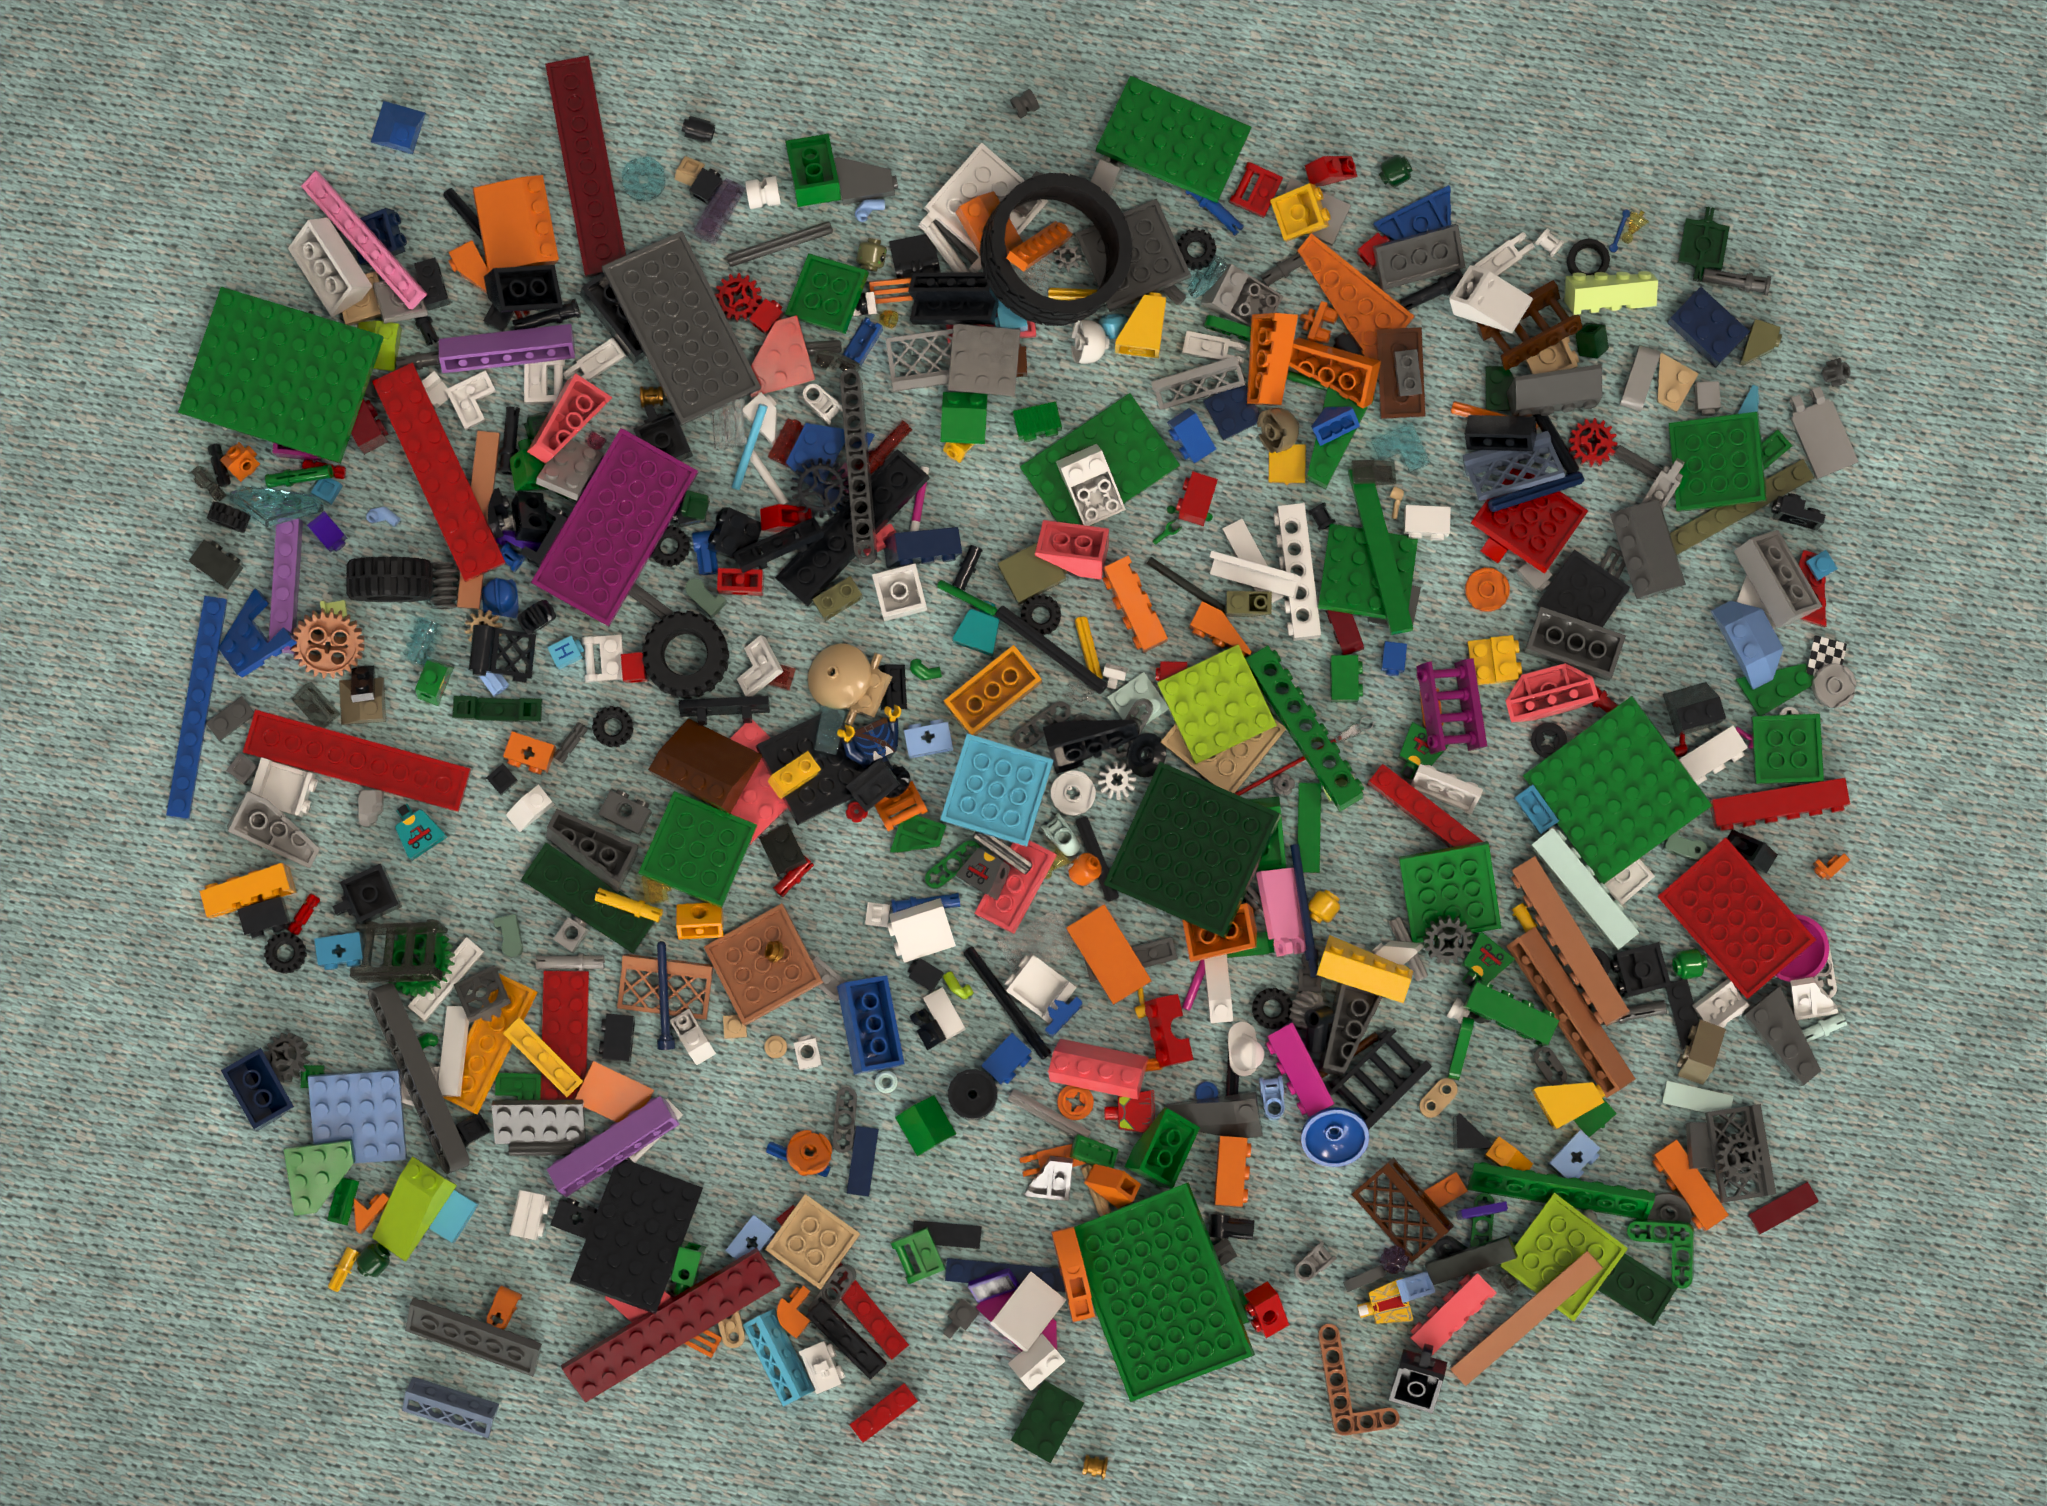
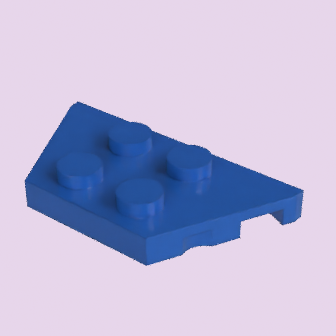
M1448 185L1374 222V228L1394 241L1451 225V187Z

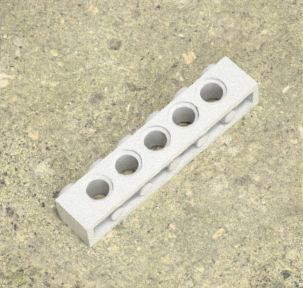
M1305 503L1278 506L1277 512L1273 513L1274 525L1279 526L1280 534L1276 535L1277 547L1282 548L1283 555L1279 557L1280 570L1290 572L1294 567L1300 568L1303 575L1301 576L1298 589L1303 590L1306 595L1301 600L1292 597L1284 600L1286 614L1290 613L1291 622H1287L1288 635H1293V641L1320 638L1321 629ZM1287 524H1294L1297 527V532L1290 534L1285 530V526ZM1295 545L1300 549V553L1293 556L1288 552V547ZM1299 611L1306 612L1308 620L1304 622L1299 621L1296 613Z

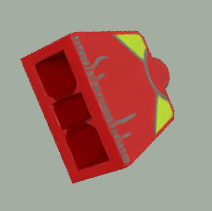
M1154 1090L1140 1092L1138 1100L1119 1096L1118 1106L1104 1107L1105 1120H1118L1119 1130L1145 1133L1155 1120Z

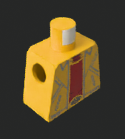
M1403 1278L1396 1279L1367 1292L1369 1302L1357 1305L1360 1318L1373 1315L1375 1324L1412 1321L1413 1316L1409 1301L1402 1302L1396 1283L1397 1280Z

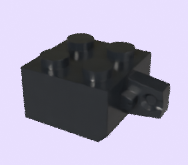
M652 404L644 407L648 419L644 420L645 424L633 428L635 435L680 461L692 457V451L674 412L663 416L662 413L656 414Z
M381 863L341 881L340 884L345 893L341 897L343 902L332 906L337 916L348 912L349 916L354 914L359 925H364L402 907L385 866Z
M1424 1344L1421 1354L1403 1349L1392 1383L1389 1401L1433 1414L1447 1367L1446 1361L1431 1357L1434 1346Z

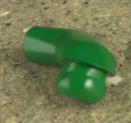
M913 659L910 662V671L920 680L926 681L942 677L940 666L928 669L921 663L920 659Z
M430 1032L418 1037L422 1050L428 1046L435 1047L439 1041L438 1036Z

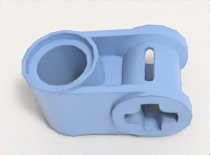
M1282 1075L1272 1079L1260 1077L1259 1085L1264 1114L1271 1120H1277L1282 1117L1285 1110ZM1272 1103L1278 1104L1281 1109L1280 1113L1277 1115L1270 1114L1268 1106Z

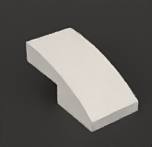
M943 987L923 997L932 1016L937 1020L947 1038L946 1040L966 1030Z

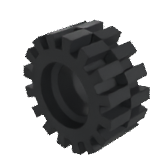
M1194 228L1193 231L1189 229L1178 239V247L1187 267L1191 268V270H1202V268H1207L1213 262L1216 254V245L1214 238L1212 239L1209 232L1207 234L1204 229L1199 231L1198 228ZM1192 242H1200L1204 246L1205 252L1200 257H1192L1188 253V246Z
M215 501L212 502L207 515L208 520L241 533H245L251 515L244 511Z
M674 525L667 526L651 554L657 563L662 566L672 567L673 565H679L680 562L685 560V557L689 554L690 544L684 531L679 527H674ZM673 538L677 541L678 548L673 554H665L661 551V543L664 539Z
M1036 594L1024 602L1021 609V619L1043 636L1045 634L1049 635L1057 629L1060 623L1061 610L1057 601H1054L1051 596L1047 597L1045 594ZM1038 607L1046 608L1050 613L1048 621L1042 624L1035 622L1032 618L1034 609Z
M618 706L604 707L602 711H598L596 713L597 716L593 718L592 725L593 734L597 740L604 746L606 745L611 748L626 744V741L632 737L631 734L634 730L630 715ZM615 718L621 722L622 728L618 734L609 735L605 732L604 726L609 719Z
M280 932L278 935H273L272 939L269 938L267 946L265 945L264 957L270 968L283 974L299 970L300 966L305 962V957H307L306 946L303 944V941L298 936L289 932ZM284 944L292 946L294 950L292 959L287 962L279 960L277 956L279 947Z
M1267 988L1259 992L1252 1003L1254 1019L1260 1026L1267 1029H1276L1284 1026L1290 1020V1008L1293 1004L1289 998L1290 996L1277 988ZM1268 1000H1276L1280 1003L1281 1012L1278 1016L1269 1017L1265 1014L1263 1007Z

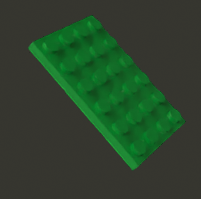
M1130 76L1095 152L1218 203L1252 127Z
M1129 393L1020 466V469L1057 522L1083 525L1056 461L1097 444L1104 454L1123 504L1180 467V464L1131 393Z

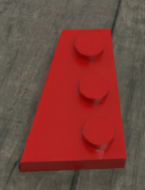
M1803 550L1798 565L1822 607L1800 620L1825 628L1827 627L1825 609L1826 576L1819 581L1816 580L1806 561L1818 554Z

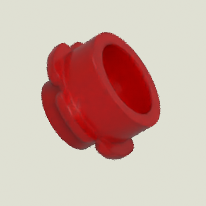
M852 801L847 805L846 816L848 819L859 823L867 817L868 811L865 812L858 802Z

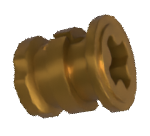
M640 386L642 408L649 404L664 406L661 386L657 389H653V387L644 389L643 386Z
M1086 1454L1082 1475L1087 1473L1092 1474L1091 1476L1093 1477L1099 1475L1104 1480L1108 1457L1100 1460L1097 1456L1091 1458Z

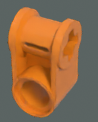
M501 1285L487 1315V1323L494 1326L493 1316L498 1317L501 1314L503 1323H498L494 1327L504 1330L516 1311L517 1307L515 1306L518 1300H521L522 1294Z

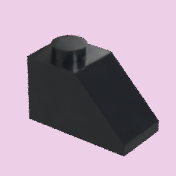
M1733 829L1727 837L1754 869L1767 874L1778 856L1776 852L1766 843Z

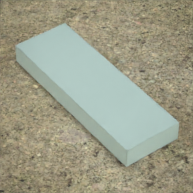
M1666 1081L1662 1103L1706 1113L1731 1109L1734 1096Z

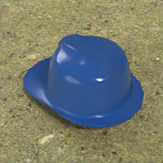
M495 578L489 581L486 586H483V612L486 613L490 610L493 615L516 619L519 610L518 591L513 579Z

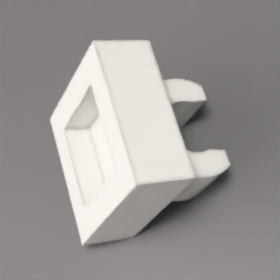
M1106 663L1103 676L1109 677L1107 687L1116 689L1118 680L1125 681L1128 668Z
M868 902L865 925L888 928L890 905Z

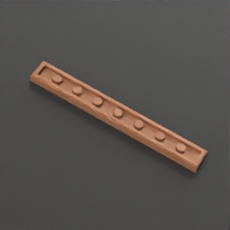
M477 431L471 488L488 523V506L495 486L500 433ZM460 574L458 608L480 610L484 574L467 582L464 581L462 574Z
M1588 1250L1584 1252L1455 1363L1450 1370L1465 1386L1468 1385L1603 1269V1266Z

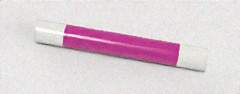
M920 467L926 474L929 473L928 467ZM927 482L916 492L910 532L919 531Z

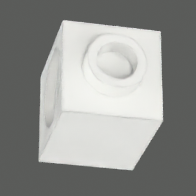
M811 1035L799 1037L798 1042L794 1043L799 1070L823 1066L817 1039H811ZM805 1046L813 1047L814 1054L812 1057H802L801 1051Z

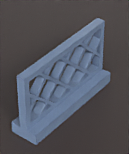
M1548 431L1537 434L1533 452L1479 450L1462 455L1465 473L1469 476L1479 502L1565 477V472L1551 443V436ZM1550 453L1547 459L1538 457ZM1523 460H1529L1526 465L1517 463ZM1534 462H1537L1543 465L1540 468V470L1532 468V464ZM1502 466H1507L1505 471L1495 469ZM1548 466L1557 469L1556 472H1545ZM1512 468L1522 470L1518 476L1509 473ZM1481 472H1486L1483 477L1474 475ZM1527 472L1535 475L1532 479L1523 478ZM1491 474L1500 476L1497 482L1488 480ZM1505 478L1514 481L1511 485H1504L1502 483ZM1483 485L1493 487L1490 491L1481 492Z

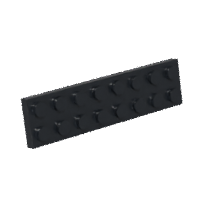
M898 449L871 476L876 534L930 479L928 474ZM863 485L857 492L863 491L866 485ZM850 499L840 509V512L836 513L823 526L824 537L807 544L808 550L799 552L775 577L780 584L807 607L813 602L812 599L817 597L856 557L853 543ZM860 506L857 509V513L862 514L866 512L867 506ZM863 527V528H861L860 531H859V534H860V535H865V534H867L868 531H869V528H868V527Z

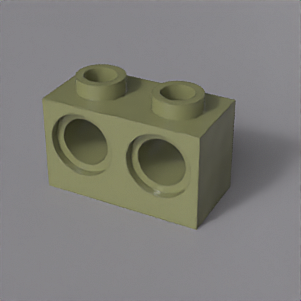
M849 576L812 600L826 622L862 600L863 596L852 577Z

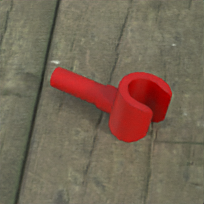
M1685 735L1680 736V745L1673 747L1677 757L1687 754L1688 748L1685 742Z

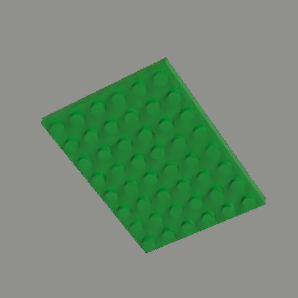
M221 287L178 413L341 464L384 337L373 332Z
M1189 1182L1074 1227L1089 1283L1091 1300L1130 1402L1255 1355Z

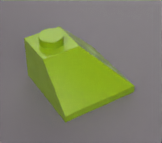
M383 321L358 323L357 328L384 337L373 369L395 371L396 357H398L402 333L401 326L398 323L384 324Z

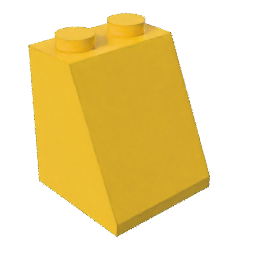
M1154 292L1142 297L1116 339L1115 353L1159 359L1166 297H1162V294Z
M1593 1082L1543 1086L1531 1090L1553 1130L1560 1128L1604 1103L1602 1098L1605 1097L1600 1085L1595 1086Z

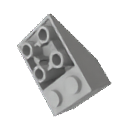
M1219 264L1200 303L1226 318L1251 327L1252 314L1275 313L1283 296L1233 264Z

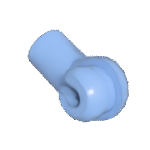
M863 200L856 208L855 217L859 222L867 221V217L873 210H885V200Z
M387 507L373 508L366 514V519L370 523L387 521L393 527L401 520L400 517Z

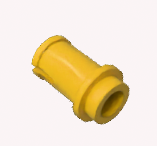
M1521 903L1512 909L1514 913L1512 916H1516L1526 933L1538 925L1528 912V906Z

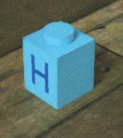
M572 636L547 647L559 670L583 658L581 652L584 649L579 639L574 640Z

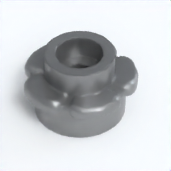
M1286 773L1276 776L1273 780L1274 791L1279 795L1283 794L1286 796L1291 794L1292 788L1295 787L1294 779L1290 778V775Z

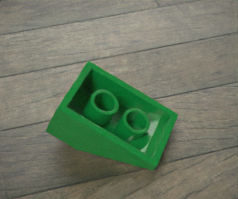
M829 133L785 141L797 207L841 200L839 180Z
M1279 796L1248 799L1281 814ZM1280 817L1256 872L1286 868L1282 817Z
M1164 1107L1134 1145L1125 1168L1158 1187L1174 1188L1200 1127Z

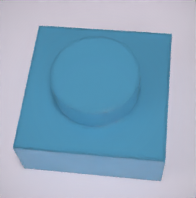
M332 478L321 479L317 481L311 493L332 505L343 485Z
M1827 550L1806 561L1817 581L1838 569Z

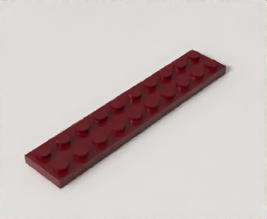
M589 55L545 63L584 274L585 277L601 274L603 272L602 266L626 256V250Z
M755 1248L658 1307L656 1314L648 1312L561 1365V1368L586 1403L781 1285L780 1281L758 1248Z

